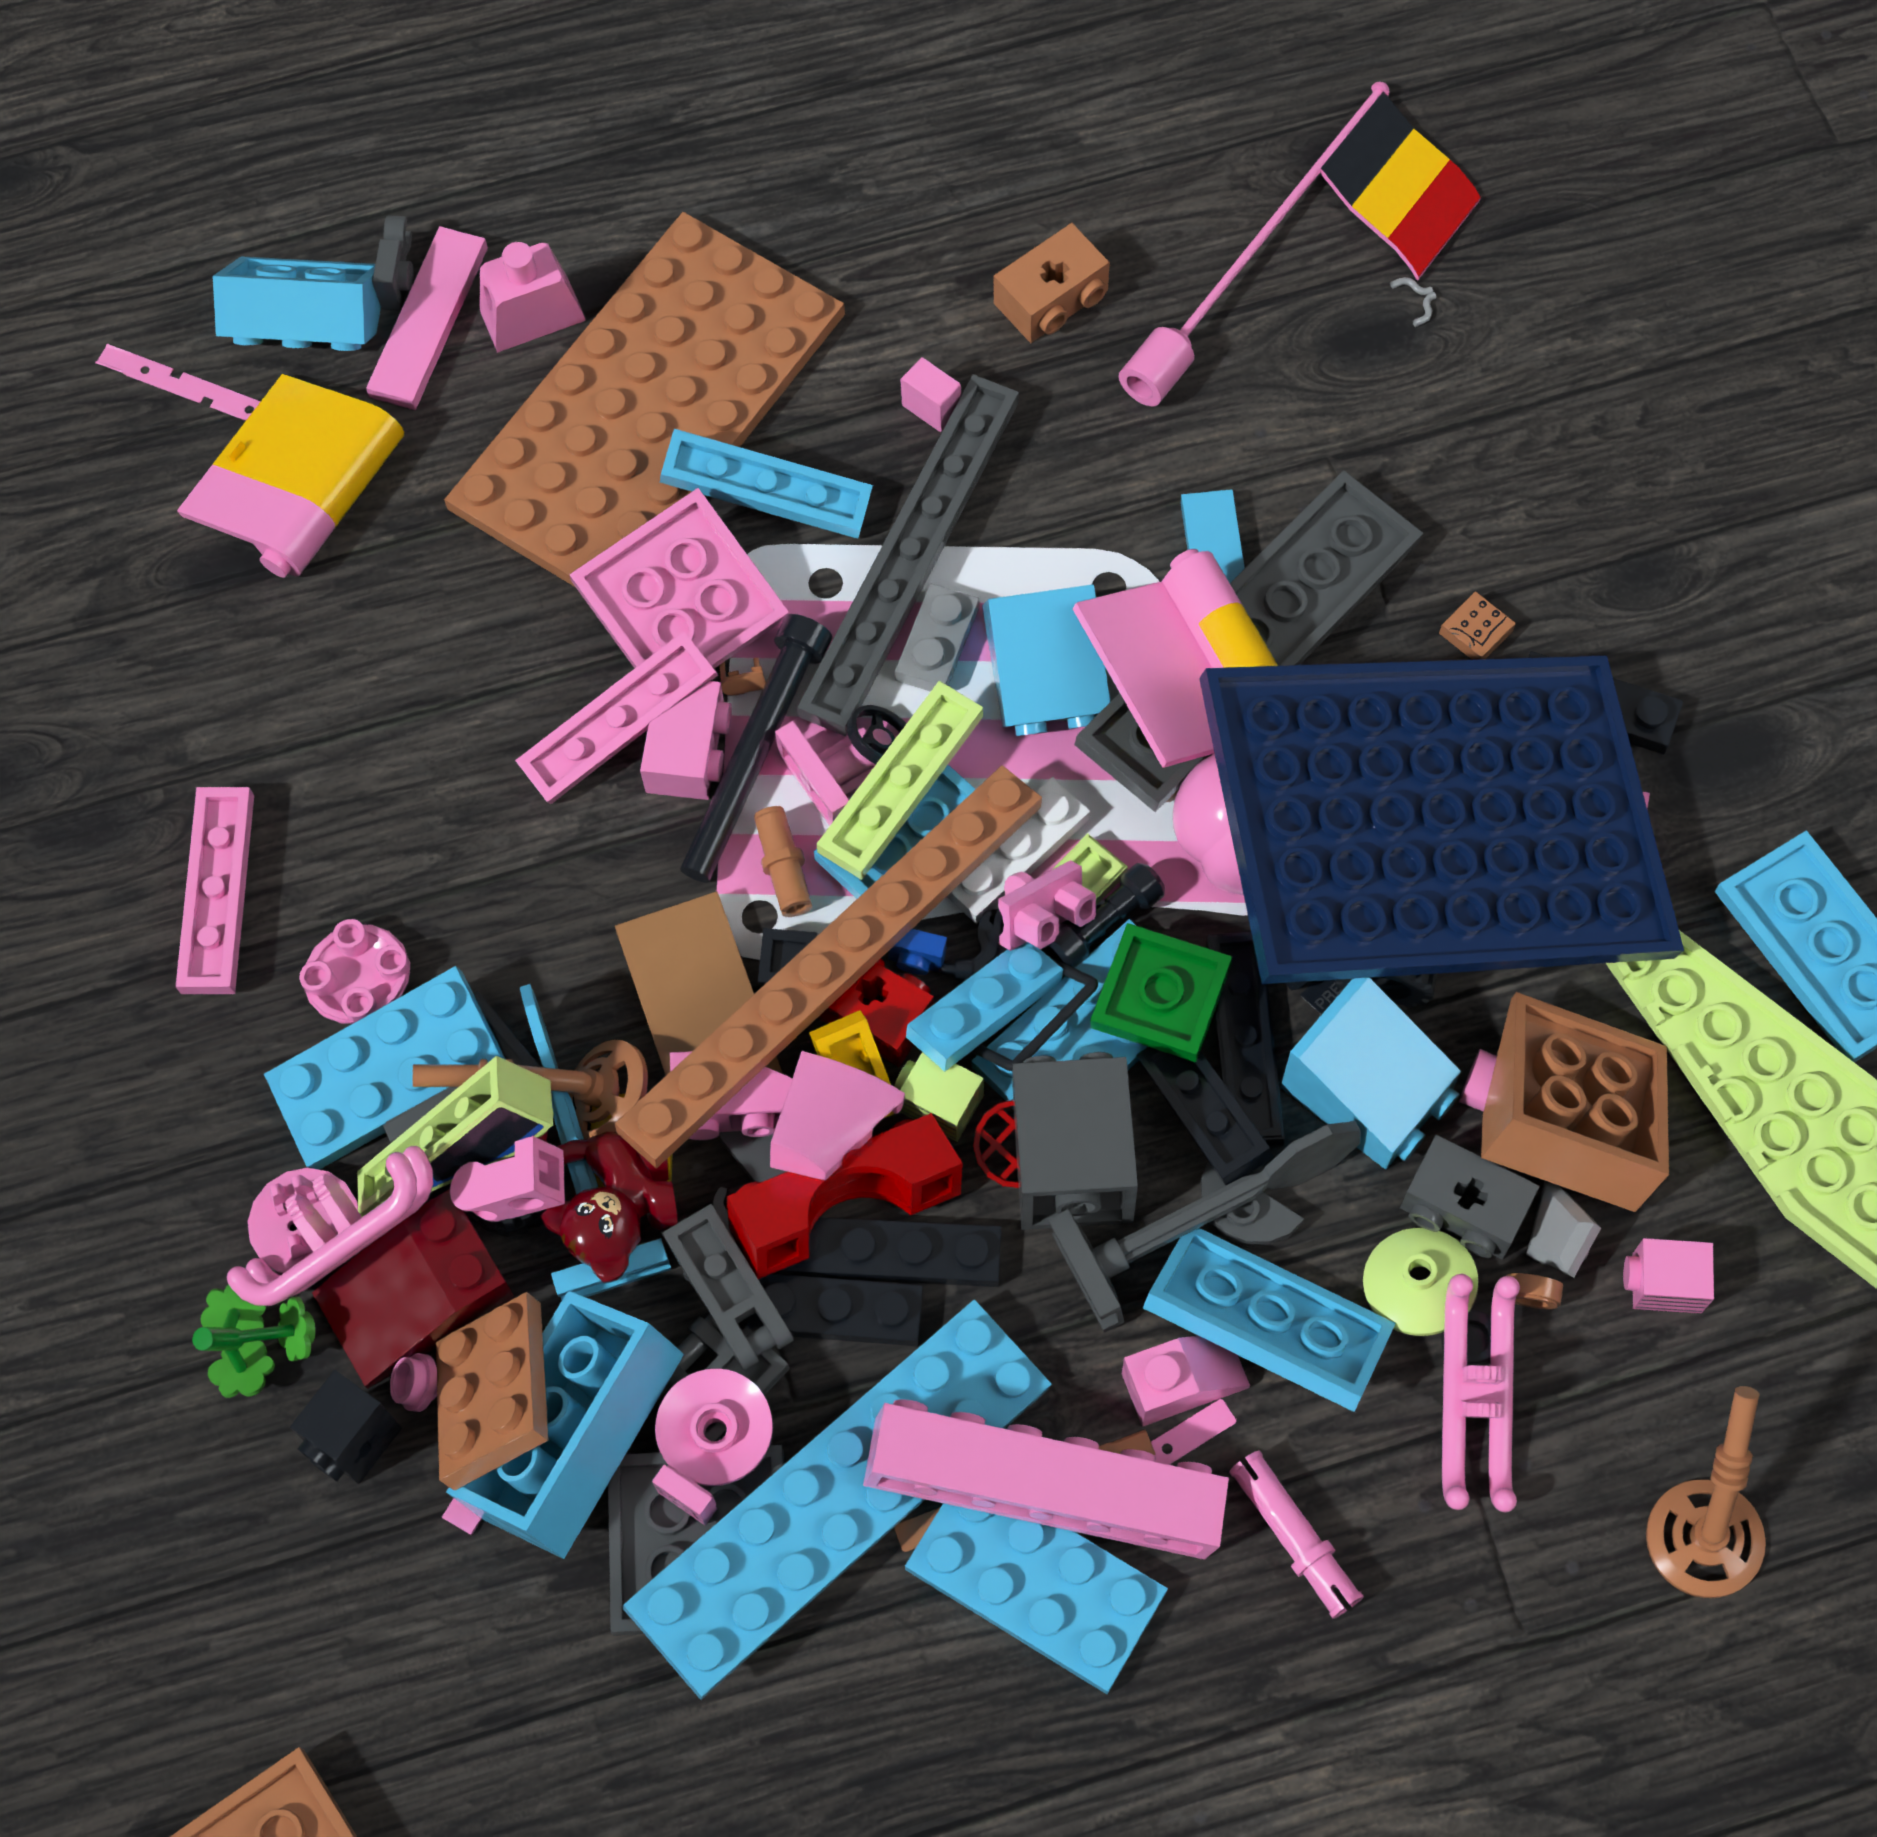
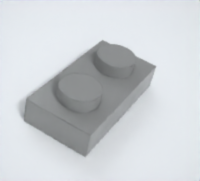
M930 583L895 669V680L927 691H931L938 681L949 686L978 613L979 598Z

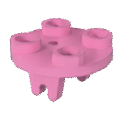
M313 1168L287 1171L267 1183L253 1201L248 1218L250 1243L258 1257L263 1259L279 1275H282L313 1253L298 1229L290 1231V1226L294 1223L285 1207V1201L295 1193L305 1195L334 1233L338 1235L335 1226L321 1204V1200L317 1197L312 1187L314 1185L312 1182L323 1173H328L329 1176L332 1175L336 1179L341 1189L345 1191L358 1210V1201L348 1185L329 1171Z

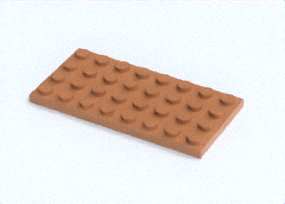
M682 212L444 499L447 509L574 586L570 580L572 572L691 493L688 490L660 483L662 468L674 429L740 447L844 317V303Z

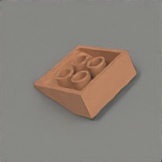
M1516 992L1510 1001L1484 1107L1481 1158L1636 1212L1669 1175L1667 1046Z

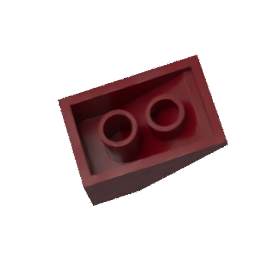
M450 1189L422 1205L415 1213L372 1242L312 1292L367 1389L390 1376L394 1366L401 1358H410L417 1353L426 1354L436 1348L438 1340L515 1298L465 1212L457 1208L452 1202Z

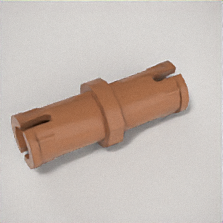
M771 806L756 812L754 819L764 852V857L761 860L763 872L771 877L782 915L784 917H795L805 914L812 909V903L802 871V866L805 863L803 852L800 848L795 847L784 808L781 806Z

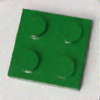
M1127 923L1090 1020L1091 1028L1197 1062L1232 965V956Z

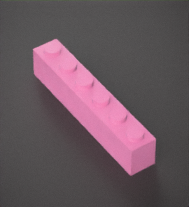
M900 1399L895 1400L893 1404L884 1403L875 1418L863 1486L1205 1560L1220 1547L1229 1478L1212 1474V1468L1201 1463L1180 1462L1177 1466L1155 1462L1156 1457L1146 1451L1127 1449L1121 1451V1454L1099 1450V1444L1087 1438L1068 1437L1064 1439V1442L1042 1437V1431L1035 1427L1015 1424L1009 1425L1007 1429L985 1425V1419L976 1414L954 1412L948 1417L928 1412V1407L923 1403Z

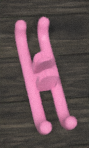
M410 1146L403 1153L394 1152L388 1156L386 1168L394 1182L392 1195L363 1217L332 1175L329 1176L328 1173H323L312 1182L314 1184L312 1187L317 1197L321 1200V1204L335 1226L338 1235L334 1233L305 1195L295 1193L285 1201L286 1211L289 1213V1217L293 1219V1223L313 1253L282 1275L275 1273L263 1259L259 1258L250 1260L246 1265V1269L241 1266H235L227 1273V1282L231 1289L242 1300L255 1306H273L289 1297L304 1292L415 1213L428 1200L433 1187V1169L424 1150L418 1146Z
M1456 1274L1448 1283L1445 1301L1442 1488L1444 1500L1454 1510H1462L1468 1505L1470 1498L1465 1483L1466 1417L1489 1418V1491L1491 1502L1497 1510L1510 1512L1517 1503L1512 1487L1514 1311L1520 1285L1517 1279L1512 1276H1504L1496 1283L1491 1306L1490 1366H1467L1468 1303L1473 1289V1281L1466 1274Z

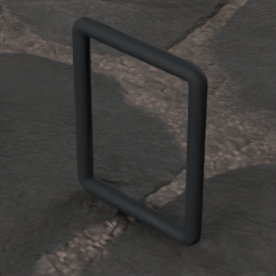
M1050 957L1064 969L1063 975L1085 986L1013 1060L981 1044L971 1052L1007 1071H1012L1013 1064L1023 1063L1024 1060L1032 1057L1096 991L1098 987L1097 979Z

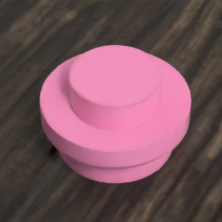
M417 1353L410 1358L403 1357L394 1366L390 1379V1393L392 1399L396 1403L402 1404L406 1410L421 1412L437 1397V1367L430 1355Z

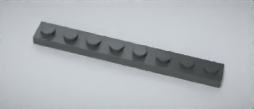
M972 374L797 707L798 717L843 736L847 735L848 720L855 710L862 706L1019 403L1018 391Z

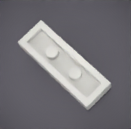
M1053 776L1036 791L1042 797L1041 808L947 896L974 923L977 924L987 910L991 911L998 905V899L1005 896L1004 885L1009 876L1021 871L1029 875L1033 873L1090 820L1091 811Z

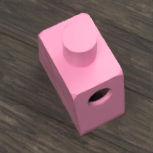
M523 242L511 243L504 248L502 257L485 262L480 267V312L497 353L586 321L570 281L548 243H539L531 247Z

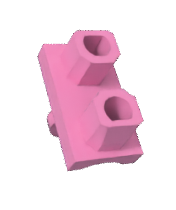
M1070 860L1036 879L1022 871L1009 876L1004 885L1005 896L998 899V908L1004 923L1003 932L999 936L1000 945L1012 951L1029 942L1038 949H1042L1055 941L1059 934V924L1069 920L1082 927L1094 920L1096 916V895L1082 886V866Z

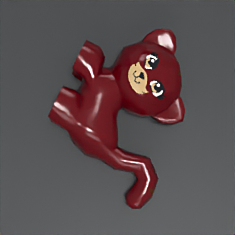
M548 1131L538 1138L547 1142ZM607 1131L590 1139L571 1140L557 1146L563 1150L564 1165L585 1160L605 1187L585 1189L575 1195L570 1201H565V1204L548 1208L541 1215L545 1227L560 1235L569 1252L581 1263L590 1266L594 1274L602 1282H612L623 1276L629 1265V1256L641 1241L640 1218L643 1215L647 1214L651 1226L661 1232L678 1224L672 1181H669L668 1159L656 1169L617 1132Z

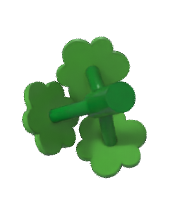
M229 1284L225 1290L216 1288L208 1293L206 1298L208 1307L203 1310L201 1315L203 1327L198 1328L194 1332L192 1341L195 1348L200 1351H222V1359L212 1363L208 1369V1378L214 1385L219 1386L222 1396L231 1398L239 1392L244 1396H254L263 1390L266 1383L264 1376L272 1373L275 1364L272 1358L267 1356V1348L261 1340L278 1338L280 1345L286 1348V1355L289 1361H298L299 1359H307L309 1357L311 1344L315 1339V1323L312 1315L305 1311L304 1303L299 1296L291 1297L288 1303L281 1304L279 1310L281 1321L278 1326L264 1328V1320L261 1315L265 1312L266 1306H255L242 1300L231 1289Z

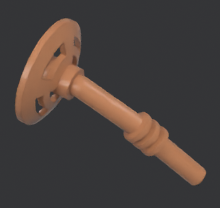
M610 1040L599 1044L586 1054L575 1070L518 1065L551 1081V1091L568 1092L572 1101L574 1096L577 1108L576 1115L584 1139L593 1138L607 1131L616 1132L615 1122L643 1098L647 1092L648 1070L646 1061L637 1047L623 1040ZM611 1053L608 1058H597L603 1054ZM480 1059L479 1064H413V1087H459L486 1065L488 1061L487 1059ZM506 1059L507 1061L514 1063L512 1059ZM626 1064L628 1083L625 1096L622 1098L619 1096V1077L616 1070ZM590 1106L598 1108L595 1111L590 1112ZM610 1114L612 1115V1118L601 1127L587 1130L588 1123H597L607 1118Z
M1739 1386L1735 1389L1724 1444H1720L1716 1448V1458H1714L1711 1480H1691L1672 1487L1655 1503L1648 1518L1646 1542L1653 1564L1672 1586L1695 1597L1720 1598L1741 1590L1758 1573L1764 1559L1766 1542L1762 1522L1755 1508L1739 1493L1740 1490L1745 1489L1747 1486V1477L1749 1476L1753 1457L1748 1447L1760 1394L1751 1387ZM1696 1494L1712 1495L1709 1506L1698 1508L1693 1506L1688 1496ZM1669 1512L1677 1516L1672 1528V1540L1676 1551L1670 1554L1664 1541V1525ZM1686 1521L1693 1525L1688 1531L1687 1541L1689 1545L1687 1546L1683 1539V1527ZM1743 1521L1747 1522L1751 1536V1549L1746 1563L1740 1558L1745 1541L1741 1525ZM1729 1527H1732L1735 1537L1732 1551L1726 1547L1730 1540ZM1692 1561L1703 1566H1718L1722 1564L1727 1578L1719 1581H1706L1692 1577L1685 1573Z

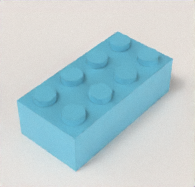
M569 1290L542 1333L548 1441L455 1491L450 1487L446 1491L447 1494L484 1521L562 1559L566 1557L684 1356L676 1346L651 1324Z

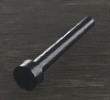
M787 614L776 634L774 642L781 651L680 867L682 873L694 880L703 883L710 882L776 738L775 731L780 729L809 663H821L832 641L833 636L831 632L811 618L798 614Z

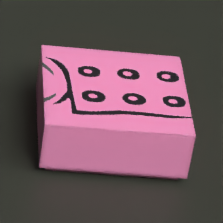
M664 1464L652 1481L660 1495L705 1526L717 1510L716 1502L710 1492L669 1464L668 1466Z

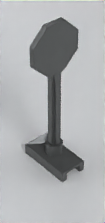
M1355 1121L1327 1124L1292 1142L1267 1164L1260 1173L1242 1177L1118 1241L1112 1238L1094 1248L1069 1209L1048 1219L1054 1231L1052 1233L1053 1238L1103 1332L1105 1333L1124 1323L1121 1306L1110 1280L1111 1277L1129 1269V1263L1254 1200L1267 1188L1277 1189L1298 1186L1332 1169L1360 1144L1361 1130Z

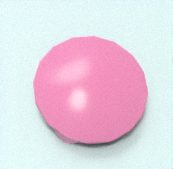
M347 919L337 924L333 932L314 947L305 966L300 971L299 979L306 991L309 1003L323 1017L341 1024H353L403 995L409 983L410 961L404 945L390 931L374 925H363L355 919Z

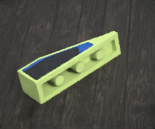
M495 1056L357 1171L358 1212L363 1217L392 1195L394 1182L386 1168V1159L394 1152L403 1153L410 1146H418L424 1150L433 1169L432 1192L450 1184L455 1173L468 1162H479L483 1165H488L510 1158L515 1155V1141L531 1136L538 1138L544 1135L553 1126L554 1112L552 1108L551 1081L499 1056Z

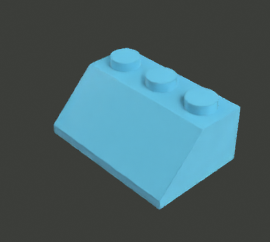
M241 256L213 275L216 336L233 337V343L238 345H258L263 343V339L282 340V346L288 348H306L312 346V342H330L331 348L334 350L361 349V344H366L377 334L381 306L372 282L375 264Z

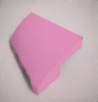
M802 1051L771 1140L770 1167L827 1180L842 1165V1160L848 1152L860 1149L872 1137L873 1128L891 1111L897 1114L902 1109L905 1093L862 1070L823 1056Z

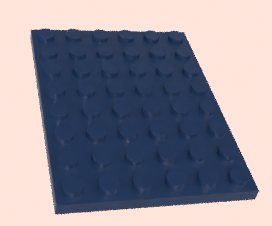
M1607 656L1206 668L1200 676L1199 680L1262 984L1675 959L1684 951Z

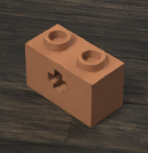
M1070 223L994 275V305L1032 343L1045 333L1047 335L1055 333L1074 313L1083 307L1090 308L1096 305L1108 291L1110 262L1073 223Z

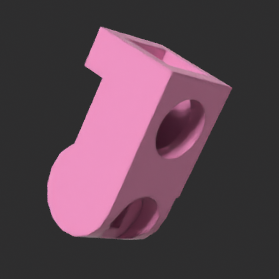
M534 1136L515 1141L514 1157L488 1165H483L479 1162H468L461 1166L451 1181V1200L457 1208L466 1212L473 1211L477 1216L490 1222L512 1219L565 1204L563 1150Z

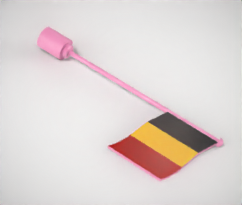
M1379 81L1372 85L1373 93L1180 330L1166 327L1155 328L1119 372V381L1124 390L1133 399L1147 406H1157L1194 361V352L1188 335L1319 173L1348 209L1390 245L1410 268L1416 280H1419L1479 203L1481 197L1475 186L1461 169L1412 127L1389 99V87L1386 83Z

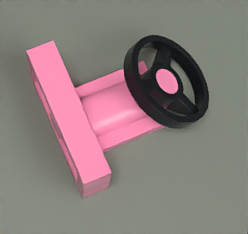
M875 705L859 707L848 720V736L818 754L813 750L794 721L775 731L779 755L829 826L849 801L848 797L856 792L895 740L892 732L884 727L883 720L892 725L899 733L907 724L892 711ZM872 716L871 726L867 731L864 727L857 729V718Z

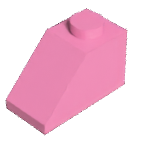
M1200 1336L1177 1338L1124 1357L1122 1376L1142 1427L1250 1387L1238 1355Z

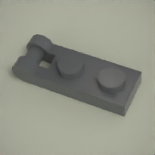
M712 1204L662 1232L664 1240L744 1371L758 1363L757 1356L775 1345L780 1350L794 1341L788 1327ZM757 1313L764 1326L745 1337L738 1323Z

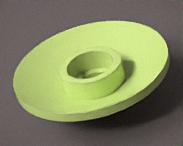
M1410 1228L1388 1236L1375 1247L1365 1265L1363 1287L1371 1310L1396 1323L1393 1328L1394 1330L1413 1336H1430L1444 1332L1446 1293L1451 1278L1456 1274L1462 1273L1468 1275L1473 1281V1289L1468 1303L1469 1313L1477 1297L1478 1273L1472 1256L1454 1237L1442 1231L1433 1232L1424 1228ZM1416 1267H1425L1431 1272L1429 1277L1424 1280L1413 1279L1409 1273Z

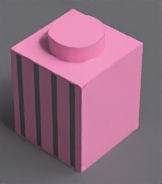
M1643 1238L1632 1253V1256H1626L1624 1262L1623 1283L1625 1290L1633 1291V1309L1702 1313L1714 1300L1713 1243Z

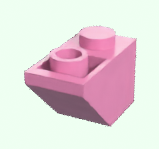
M709 681L649 722L640 769L646 793L709 800L712 781L720 782L723 771L724 753L723 750H717L720 734L729 733L732 718V704L724 702L721 682Z

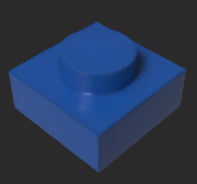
M911 929L888 951V960L896 961V966L899 969L912 974L926 975L928 970L940 973L939 969H941L946 956L947 937Z

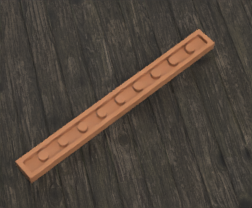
M1001 765L615 1122L616 1132L657 1169L1041 808L1042 797Z

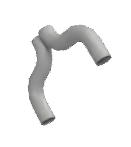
M1406 277L1390 282L1392 289L1401 285H1408L1416 293L1426 295L1423 300L1425 314L1414 319L1412 322L1414 327L1428 322L1433 312L1430 303L1436 299V294L1433 292L1432 287H1420L1415 280Z

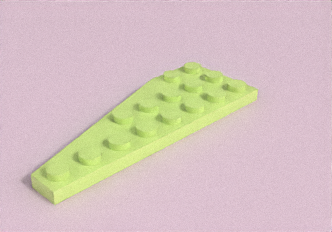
M1680 930L1684 951L1675 959L1606 963L1661 1043L1667 1046L1668 1053L1784 1217L1877 1289V1079Z

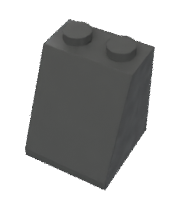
M1094 1052L1081 1056L1079 1060L1057 1061L1051 1056H1034L1027 1058L1023 1063L1013 1064L1012 1087L1021 1230L1051 1228L1048 1219L1069 1209L1079 1226L1133 1223L1138 1183L1126 1057L1113 1058L1109 1053Z

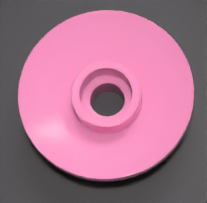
M725 1369L697 1371L677 1382L662 1400L655 1422L657 1445L666 1463L695 1483L704 1486L730 1484L751 1473L766 1455L773 1433L771 1410L764 1394L745 1376ZM713 1423H722L727 1428L726 1435L719 1441H711L705 1437L707 1427Z

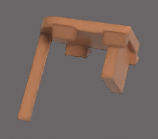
M758 657L753 658L754 667H751L752 672L739 674L738 670L728 672V677H726L725 662L720 664L721 687L724 694L736 696L747 692L763 690L766 681Z

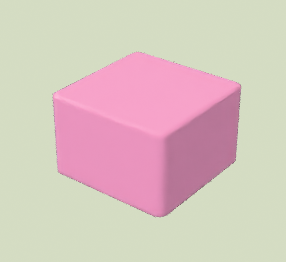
M921 357L900 379L902 405L933 428L942 432L961 397V385L958 381Z

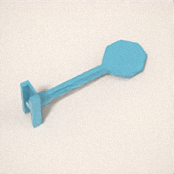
M530 984L521 986L520 992L542 1065L545 1068L558 1069L534 991ZM551 1091L553 1118L561 1145L571 1140L584 1139L573 1101L568 1092ZM585 1160L568 1164L576 1194L585 1189L598 1187L595 1174ZM660 1238L636 1246L629 1256V1265L626 1271L618 1280L602 1282L594 1274L591 1267L584 1263L551 1273L557 1295L563 1300L568 1290L583 1297H589L672 1269L664 1244Z

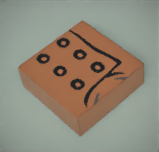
M1475 591L1441 625L1439 634L1470 659L1482 660L1486 659L1513 632L1516 623Z

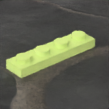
M938 681L817 842V853L863 880L983 718V707L941 681Z

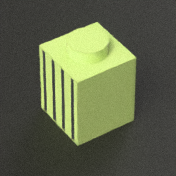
M923 1052L916 1063L911 1060L907 1061L894 1086L905 1093L904 1104L899 1112L914 1120L932 1113L944 1134L957 1142L984 1096L983 1077L958 1064H954L944 1072Z

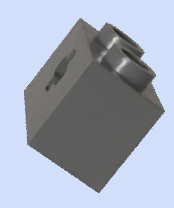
M1435 1135L1407 1190L1400 1209L1408 1212L1409 1218L1424 1229L1438 1232L1442 1229L1460 1238L1461 1245L1473 1254L1485 1258H1490L1494 1255L1503 1259L1538 1191L1539 1185ZM1464 1194L1476 1200L1469 1210L1458 1205Z

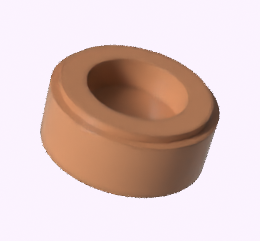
M1511 1273L1506 1275L1516 1278L1520 1285V1291L1516 1296L1515 1304L1539 1309H1555L1561 1305L1563 1283L1548 1277L1532 1274Z

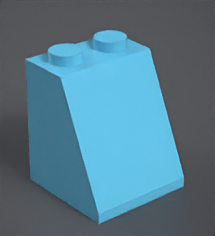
M1094 584L992 598L982 605L1002 727L1015 726L1016 736L1048 732L1046 722L1067 719L1068 729L1086 727L1110 703L1106 667L1072 609L1077 602L1096 598Z
M1354 978L1290 1051L1281 1089L1326 1124L1355 1121L1361 1130V1140L1357 1148L1387 1170L1397 1156L1407 1161L1426 1136L1420 1129L1431 1115L1441 1120L1453 1106L1460 1095L1454 1090V1086L1461 1071L1371 978Z

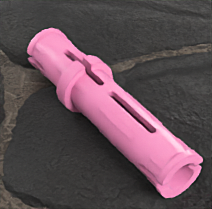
M1260 1450L1249 1454L1245 1459L1258 1475V1479L1254 1480L1240 1461L1229 1471L1230 1475L1236 1479L1275 1533L1282 1546L1294 1560L1291 1568L1298 1577L1303 1575L1306 1577L1330 1612L1329 1615L1332 1619L1339 1617L1347 1612V1610L1334 1593L1335 1588L1339 1589L1351 1607H1354L1364 1598L1363 1594L1356 1589L1332 1556L1335 1552L1329 1540L1322 1542L1312 1525L1304 1517L1264 1460Z

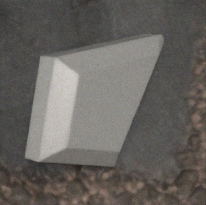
M1544 1180L1526 1255L1541 1264L1574 1278L1582 1262L1587 1258L1601 1227L1562 1186Z

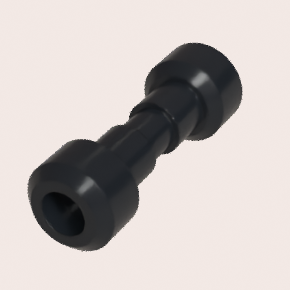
M1136 863L1121 875L1120 887L1104 899L1105 903L1096 909L1094 920L1082 927L1076 924L1059 925V934L1055 941L1046 946L1048 953L1052 958L1073 968L1077 967L1089 957L1090 946L1106 933L1105 930L1118 919L1123 920L1136 908L1149 909L1162 899L1165 893L1164 883L1149 865Z

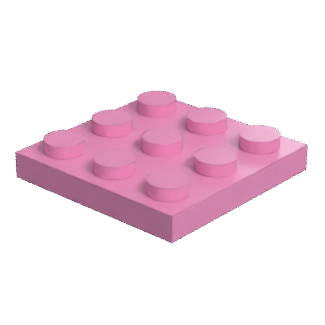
M699 488L570 574V580L634 668L681 632L685 631L714 669L779 625L784 617L789 614L787 608Z

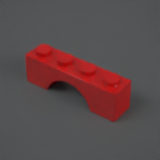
M932 1113L915 1120H903L896 1123L888 1131L871 1137L860 1149L848 1152L842 1160V1165L827 1180L787 1171L763 1182L755 1181L742 1186L736 1193L727 1196L728 1227L757 1279H760L809 1258L811 1230L818 1218L832 1206L854 1198H876L897 1205L908 1214L913 1215L961 1195L963 1163Z

